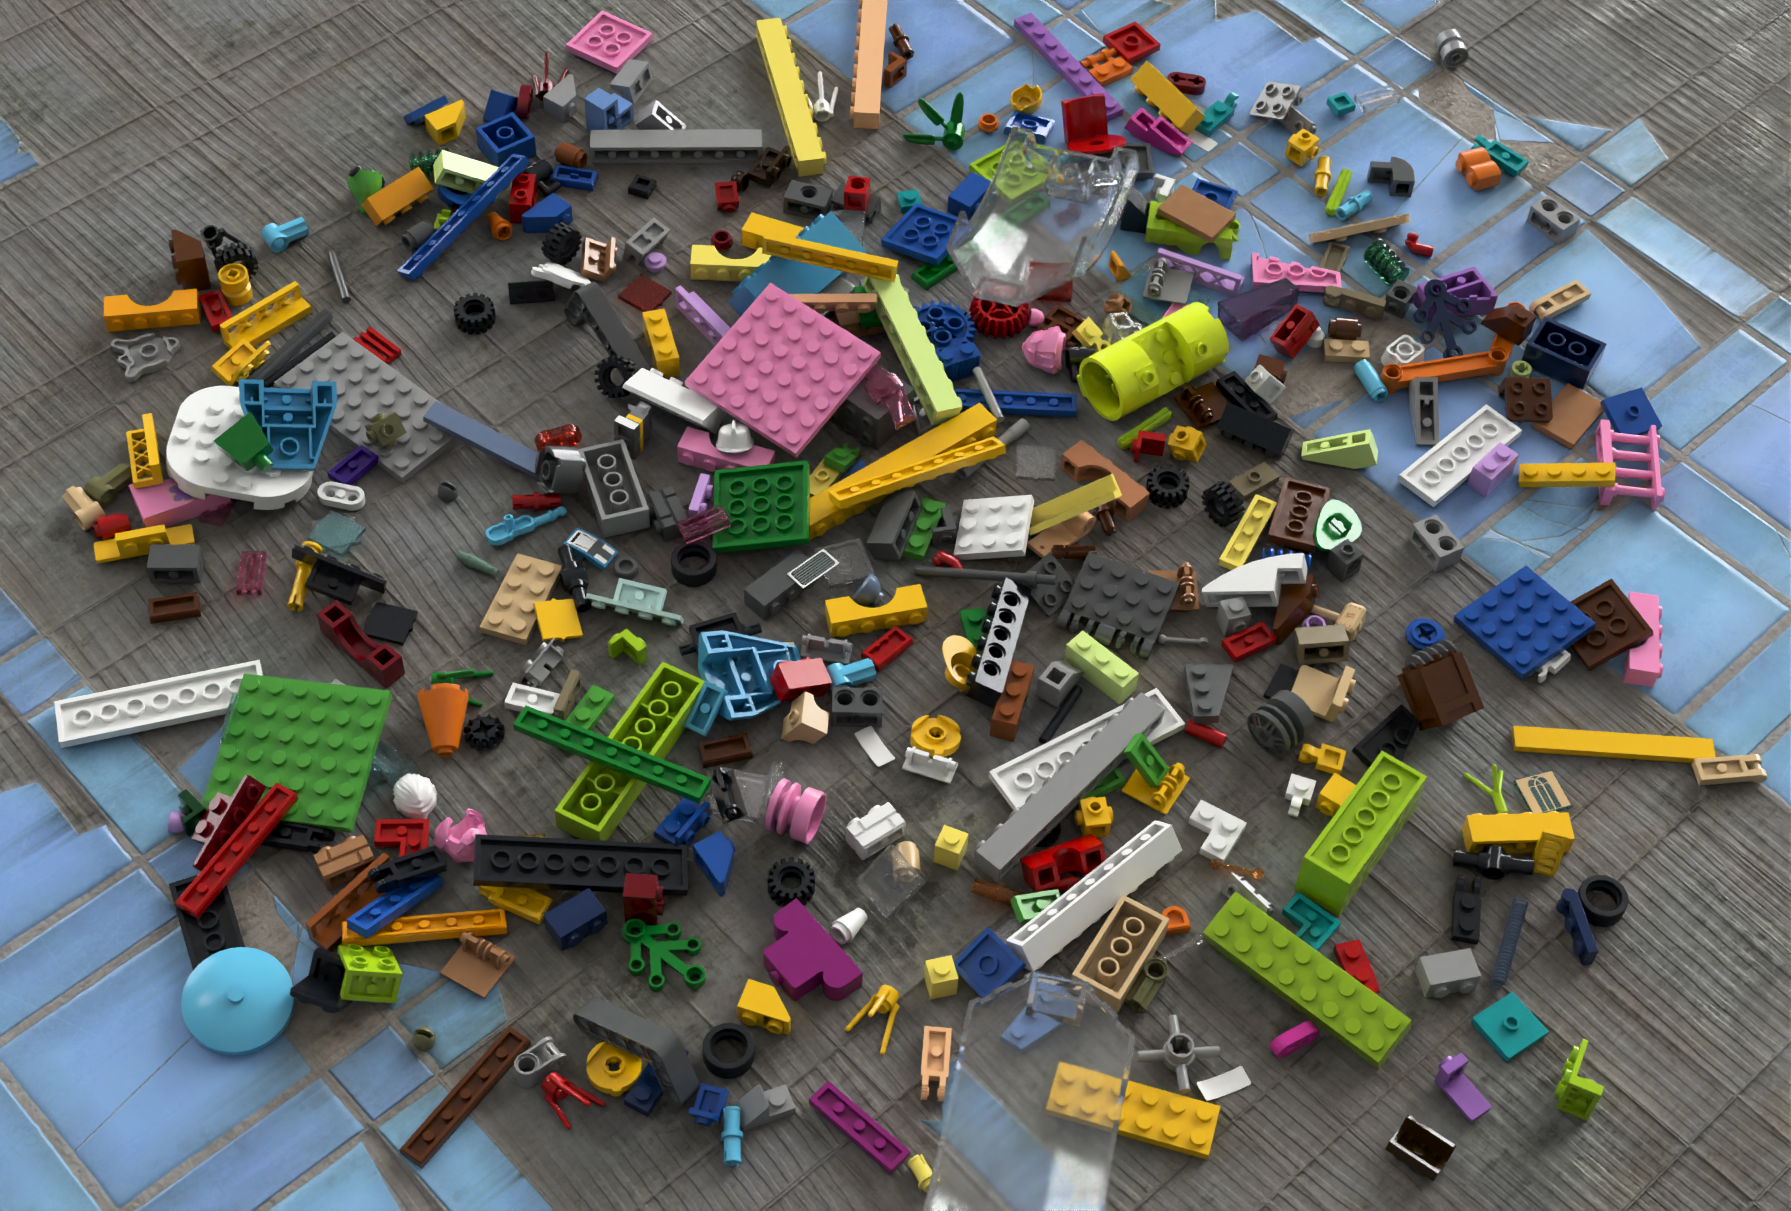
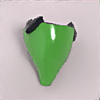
M357 166L349 171L347 184L349 190L356 198L362 214H367L361 204L368 197L384 188L385 181L381 173L361 169V166Z

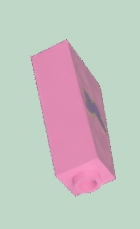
M174 479L163 480L164 484L134 489L133 484L129 485L133 501L145 528L163 524L167 528L232 505L231 499L228 497L207 494L205 500L193 497L180 490L178 483Z

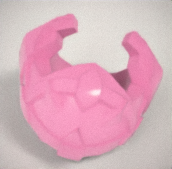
M1059 326L1033 332L1022 345V352H1024L1028 363L1053 375L1062 370L1061 353L1062 350L1066 349V334L1061 331Z
M467 809L465 811L466 817L452 828L450 826L454 821L448 817L435 829L436 837L432 844L447 852L456 863H474L475 834L487 835L482 814L473 809Z

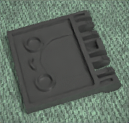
M1088 552L1067 602L1058 617L1056 627L1066 630L1071 618H1073L1069 631L1075 633L1078 630L1080 621L1088 623L1084 632L1091 636L1094 627L1098 626L1094 639L1099 643L1111 646L1117 633L1119 637L1115 648L1120 650L1124 646L1126 637L1132 638L1134 640L1130 645V653L1135 655L1140 643L1143 642L1139 657L1148 660L1180 583Z

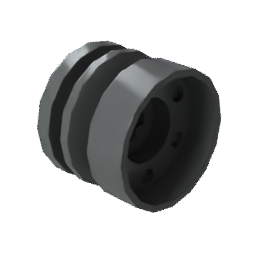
M1280 690L1266 704L1261 705L1251 713L1247 719V726L1254 741L1265 752L1274 757L1285 755L1297 745V742H1301L1315 730L1316 724L1309 706L1302 698L1289 690Z

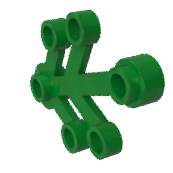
M634 918L628 920L622 928V937L625 942L630 944L631 960L628 964L631 975L640 976L645 971V963L641 959V944L650 951L651 975L648 983L649 988L654 992H659L665 987V979L661 972V960L684 977L687 987L699 989L705 984L706 973L703 967L699 965L688 966L671 953L686 951L688 955H698L701 951V941L696 937H690L687 940H677L681 936V926L677 922H670L667 925L647 926L642 920ZM671 929L678 930L676 933L669 932ZM634 931L639 932L637 935H632L631 933ZM666 935L669 940L675 941L657 942L652 937ZM691 944L697 945V947L694 949H691L688 946ZM636 964L641 965V968L634 969L632 967ZM694 977L700 979L698 981H691V979ZM654 980L661 981L658 985H654L652 982Z

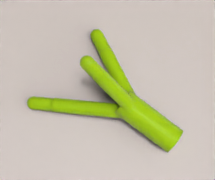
M1492 765L1494 790H1491L1470 774L1464 773L1465 778L1492 796L1497 813H1508L1501 793L1503 770L1497 772V765Z

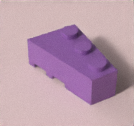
M1475 266L1437 278L1446 285L1448 293L1460 300L1468 299L1471 303V308L1466 313L1461 314L1457 312L1456 307L1444 301L1445 308L1458 316L1488 315L1494 309L1498 295ZM1429 281L1417 286L1413 304L1417 309H1420L1426 298L1424 287ZM1433 287V291L1439 293V289ZM1434 303L1428 311V318H1432L1436 313ZM1460 303V307L1466 309V305Z

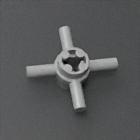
M1177 1015L1167 1016L1170 1037L1164 1044L1163 1049L1137 1051L1138 1062L1163 1061L1169 1070L1176 1072L1179 1091L1181 1094H1186L1190 1092L1187 1069L1192 1065L1194 1058L1220 1057L1219 1046L1194 1047L1193 1039L1185 1033H1180Z

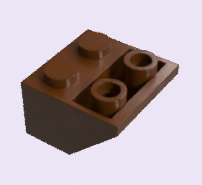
M171 230L173 239L168 241L171 254L175 253V255L171 256L173 268L179 270L175 272L177 284L182 285L183 290L197 289V291L212 289L201 241L178 230Z

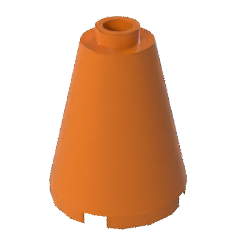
M457 684L431 685V690L424 692V688L420 689L417 693V699L432 751L439 757H450L459 748L469 693L466 688L464 691L460 690V685Z

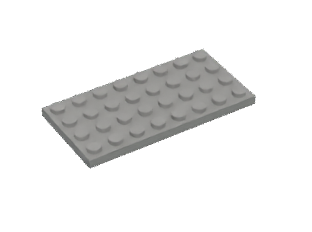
M344 332L340 333L274 382L275 388L311 389L312 381L336 382L337 406L329 429L357 449L360 445H363L378 455L377 465L401 483H405L459 440L423 421V416L435 401L439 402ZM390 412H396L407 433L398 437V442L391 447H375L366 437L367 430L365 425L371 423L370 418L379 413L385 415Z

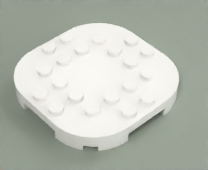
M208 387L191 394L184 400L179 408L166 450L167 473L170 479L173 478L178 483L180 490L205 500L207 494L254 502V509L259 510L284 508L285 503L292 500L297 502L305 496L310 489L314 471L269 470L266 473H262L256 466L246 471L224 454L215 444L214 440L244 417L239 403V387Z

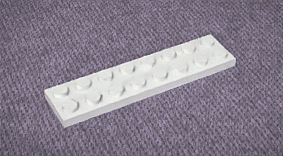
M260 660L54 701L59 744L61 748L224 715L226 713L229 714V712H232L244 673L263 676ZM230 700L231 703L233 702L232 708L229 706Z
M1157 688L1145 693L1147 697L1165 709L1162 723L1147 737L1151 745L1184 729L1185 722ZM1125 704L989 771L990 780L1013 810L1016 807L1021 808L1025 804L1027 797L1033 791L1038 792L1046 778L1050 775L1054 776L1061 764L1067 759L1071 760L1075 756L1077 749L1082 744L1087 745L1095 731L1099 728L1103 729L1114 713L1119 714Z

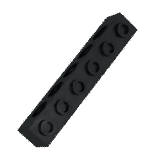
M1006 577L1001 585L997 584L991 594V598L994 601H991L986 611V615L989 618L985 619L981 628V632L984 634L980 636L975 648L979 651L974 655L970 664L973 667V671L969 672L965 684L968 685L965 696L993 708L1002 695L1032 589Z

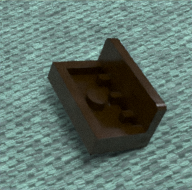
M785 145L781 152L767 147L747 172L749 180L770 188L774 181L779 180L781 172L785 167L788 168L791 163L790 146Z
M1408 1115L1400 1129L1389 1141L1385 1150L1393 1154L1398 1160L1417 1170L1422 1176L1434 1182L1446 1166L1456 1145L1411 1115Z

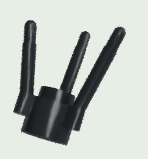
M208 225L200 230L201 236L207 247L212 251L213 256L218 254L216 247L222 244L223 237L236 244L242 242L227 233L224 228L218 229L214 225Z

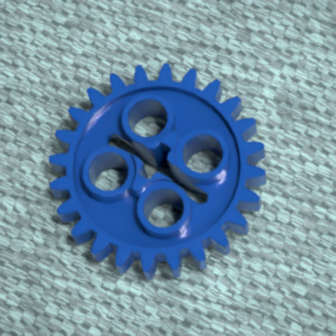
M932 300L929 306L924 302L922 303V308L914 306L921 325L926 329L930 343L935 347V353L960 346L964 343L974 342L975 322L972 321L971 315L966 316V309L959 311L960 305L953 308L951 307V302L943 305L942 300H940L938 305H935Z

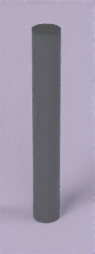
M329 251L327 256L342 302L349 303L351 298L335 251Z

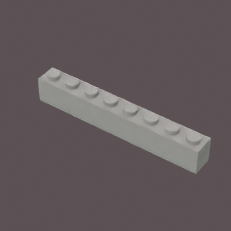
M762 129L591 130L590 132L591 163H755L762 154Z

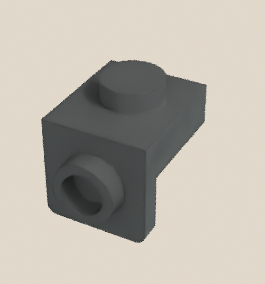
M951 507L941 508V527L932 529L933 546H947L956 543V532L959 529L957 515L953 516Z

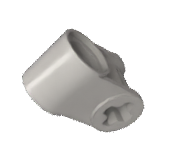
M548 1036L541 1039L536 1045L516 1057L514 1061L515 1080L519 1086L531 1088L545 1079L550 1073L557 1072L565 1066L568 1056L556 1048L552 1037ZM526 1068L532 1069L530 1072H523L522 1070Z

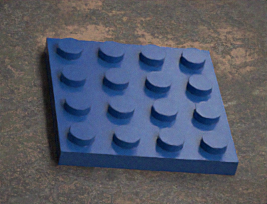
M1527 565L1454 615V622L1521 680H1524L1593 631L1596 624Z

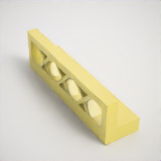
M1113 473L1034 507L1031 517L1032 527L1029 529L1030 536L1122 496Z

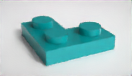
M1299 892L1282 910L1283 916L1301 928L1295 935L1318 952L1341 925L1339 920Z

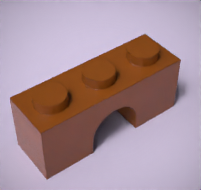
M1014 660L1011 661L1003 693L997 700L991 719L990 736L1014 742L1020 724L1024 702H1027L1032 686L1035 666Z

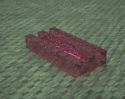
M721 504L676 522L677 528L681 532L686 544L731 526Z
M266 551L241 552L236 585L237 595H242L243 592H246L247 595H252V592L262 595L267 563ZM251 557L248 584L244 585L247 559ZM260 557L257 582L254 585L257 558Z

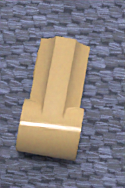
M72 486L66 489L65 494L62 496L64 503L73 512L77 523L83 531H87L93 527V524H97V518L106 516L97 501L93 502L81 487Z

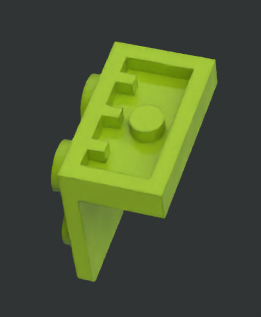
M358 944L339 945L338 953L345 967V975L340 992L341 999L396 1003L403 973L392 950L385 946L371 948L362 947Z
M1583 1039L1579 1047L1573 1046L1569 1059L1567 1058L1561 1073L1563 1077L1558 1083L1554 1096L1558 1097L1556 1109L1588 1121L1602 1095L1604 1086L1596 1084L1591 1079L1577 1076L1588 1044V1040Z

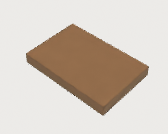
M1184 185L1177 188L1157 210V214L1210 243L1236 217V213Z
M1567 383L1552 401V420L1550 422H1534L1532 428L1572 450L1604 413V409L1600 404L1601 401Z

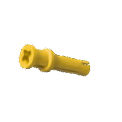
M312 541L301 543V545L312 548L318 554L322 553V547L318 543ZM296 560L297 574L287 607L295 611L297 605V612L303 610L308 590L305 588V583L313 566Z

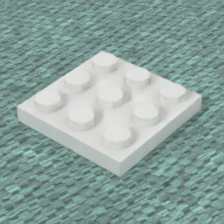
M1021 495L964 500L953 555L958 560L1025 556L1034 506L1033 496Z

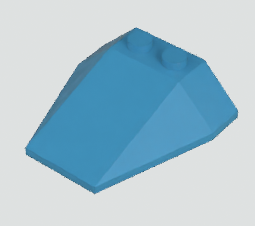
M239 379V403L245 416L251 412L273 448V452L267 456L274 464L270 470L315 471L337 406L336 382L312 381L311 389L264 388V380Z
M723 630L700 632L698 648V671L702 680H706L728 691L727 695L723 697L718 715L730 721L749 719L784 703L779 702L769 676L778 663L786 660L790 662L801 660L796 645Z

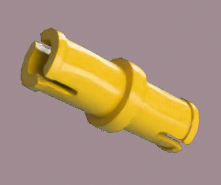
M1328 156L1318 158L1317 171L1314 174L1316 181L1314 192L1315 195L1320 197L1327 195L1328 182L1331 180V158Z

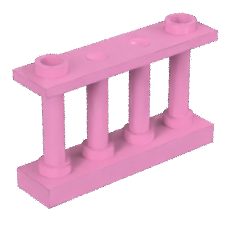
M1600 420L1595 433L1597 463H1612L1614 459L1647 462L1648 471L1617 468L1616 466V477L1649 480V488L1621 486L1618 483H1615V486L1599 487L1600 505H1610L1613 496L1627 495L1650 498L1651 510H1656L1659 502H1662L1665 496V488L1661 487L1658 454L1660 435H1657L1656 425H1651L1647 436L1614 433L1610 429V420ZM1612 442L1646 445V453L1615 450L1612 447Z

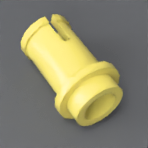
M922 1154L912 1157L907 1165L917 1178L919 1189L924 1190V1192H931L939 1185V1176L932 1172Z

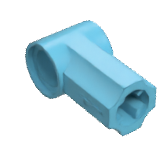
M303 217L280 226L271 223L266 225L261 231V237L275 253L285 250L289 242L310 234Z
M869 658L845 666L841 663H834L826 667L832 681L829 687L831 692L832 687L848 686L852 688L853 686L875 680L877 675L874 664Z

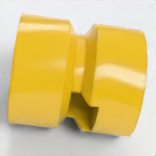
M238 263L223 266L218 272V278L226 303L231 306H242L248 303L253 294L246 267Z

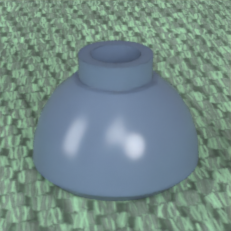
M873 573L868 574L853 593L852 600L855 603L862 605L872 603L876 606L884 596L881 592L879 580Z

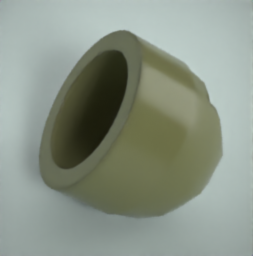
M427 1026L417 1028L413 1034V1043L418 1050H430L436 1043L433 1030Z

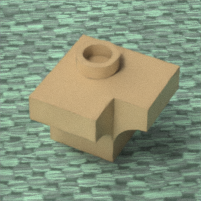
M805 691L792 702L791 711L783 720L782 740L789 743L795 740H802L814 745L827 734L829 713L816 705L813 694Z

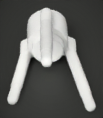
M819 71V100L813 106L809 99L808 108H812L813 118L822 122L834 116L833 109L838 94V87L834 88L829 104L824 99L822 72Z

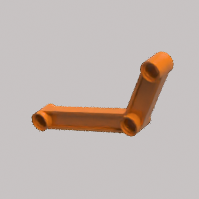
M1511 302L1507 305L1511 306L1518 304L1521 307L1525 308V306L1519 302ZM1496 333L1490 350L1487 352L1400 366L1397 364H1387L1383 368L1380 379L1386 386L1388 393L1393 394L1398 389L1408 388L1409 382L1415 377H1438V382L1487 374L1490 376H1500L1504 372L1514 343Z

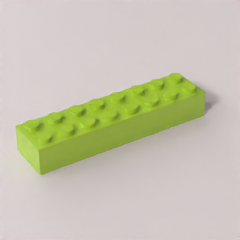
M662 661L607 738L664 760L686 729L684 724L705 681ZM590 761L554 810L556 827L582 840L607 841L647 783Z
M1236 891L1203 931L1205 942L1377 1070L1381 1068L1411 1029L1410 1018Z

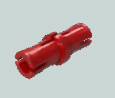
M534 492L531 495H512L513 510L535 509V511H539V509L558 508L561 506L560 494H539V492Z

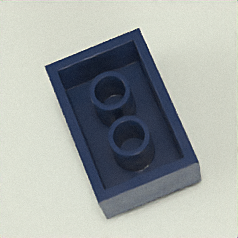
M1544 316L1528 341L1521 361H1526L1531 367L1583 390L1599 365L1607 344Z

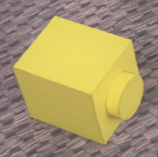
M944 825L934 847L933 862L958 870L967 851L969 834Z
M952 955L925 961L924 979L930 999L957 994L959 978Z

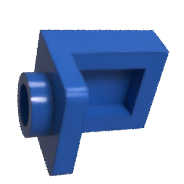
M701 1083L694 1108L689 1107L688 1114L695 1118V1123L710 1126L711 1122L720 1124L729 1091L724 1088Z

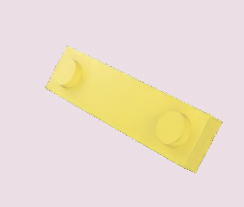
M1257 494L1254 496L1219 558L1218 565L1233 570L1246 564L1274 514L1277 502Z

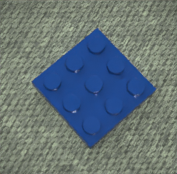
M916 203L881 239L882 247L938 266L972 229L970 221Z

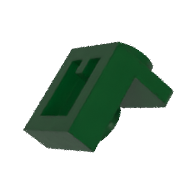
M185 789L178 794L181 803L179 809L186 815L181 820L184 831L188 836H191L195 832L196 825L206 813V808Z

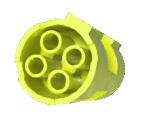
M1193 302L1085 358L1080 364L1079 375L1076 376L1082 396L1088 399L1094 410L1103 418L1116 421L1184 383L1223 364L1226 361L1225 354L1229 353L1226 331L1219 318L1214 319L1208 312L1209 307L1199 302Z

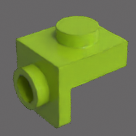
M628 629L615 634L608 642V652L612 659L624 651L639 666L647 661L646 643L642 638H637Z

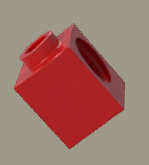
M849 176L844 189V209L866 211L870 199V178Z

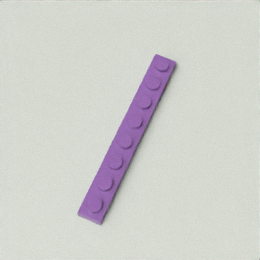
M1032 13L1014 19V26L1081 97L1099 93L1105 96L1107 121L1123 115V108Z

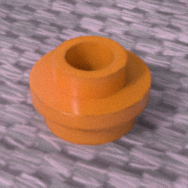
M986 113L979 119L978 127L983 132L991 133L998 129L999 121L995 115Z

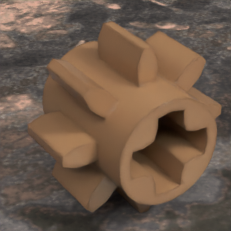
M1110 294V300H1105L1104 311L1110 317V320H1126L1125 314L1131 313L1132 304L1125 294Z

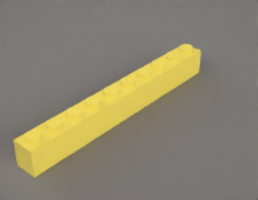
M781 18L757 20V41L798 177L824 174V165L827 164L825 151L822 152L821 137H817V124L813 123L812 108H808L809 99L808 95L804 94L805 87L803 80H800L799 66L795 67L796 57L795 53H791L792 45L791 40L787 39V27L782 25Z

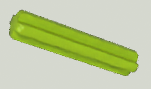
M1346 168L1341 170L1325 207L1326 215H1336V209L1339 208L1350 182L1351 170Z
M1163 407L1119 437L1118 447L1122 450L1128 449L1132 445V439H1137L1139 430L1154 431L1171 419L1172 412L1167 407Z

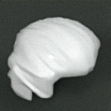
M408 773L399 778L394 785L393 795L395 797L393 802L397 811L411 819H427L435 807L437 799L436 788L430 782V779L419 774Z

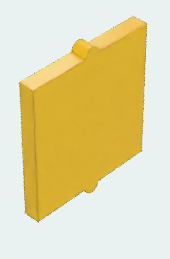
M552 598L551 601L534 602L533 606L542 641H551L553 637L555 640L562 642L565 639L582 638L583 633L573 599L556 600Z

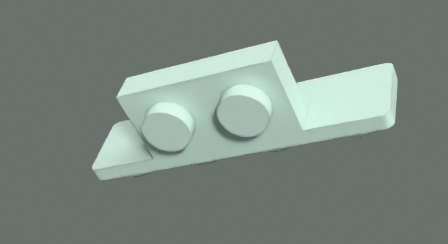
M619 578L613 599L589 593L586 595V599L592 602L591 606L595 608L605 609L608 606L615 608V612L629 615V612L637 613L639 618L652 621L654 617L662 619L661 623L669 626H675L676 623L683 624L684 622L682 616L662 611L667 595V590L664 588Z

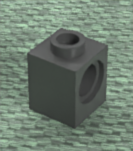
M1398 279L1386 295L1384 311L1403 319L1413 305L1417 287Z
M1346 539L1330 549L1326 568L1343 582L1359 572L1364 553L1349 539Z

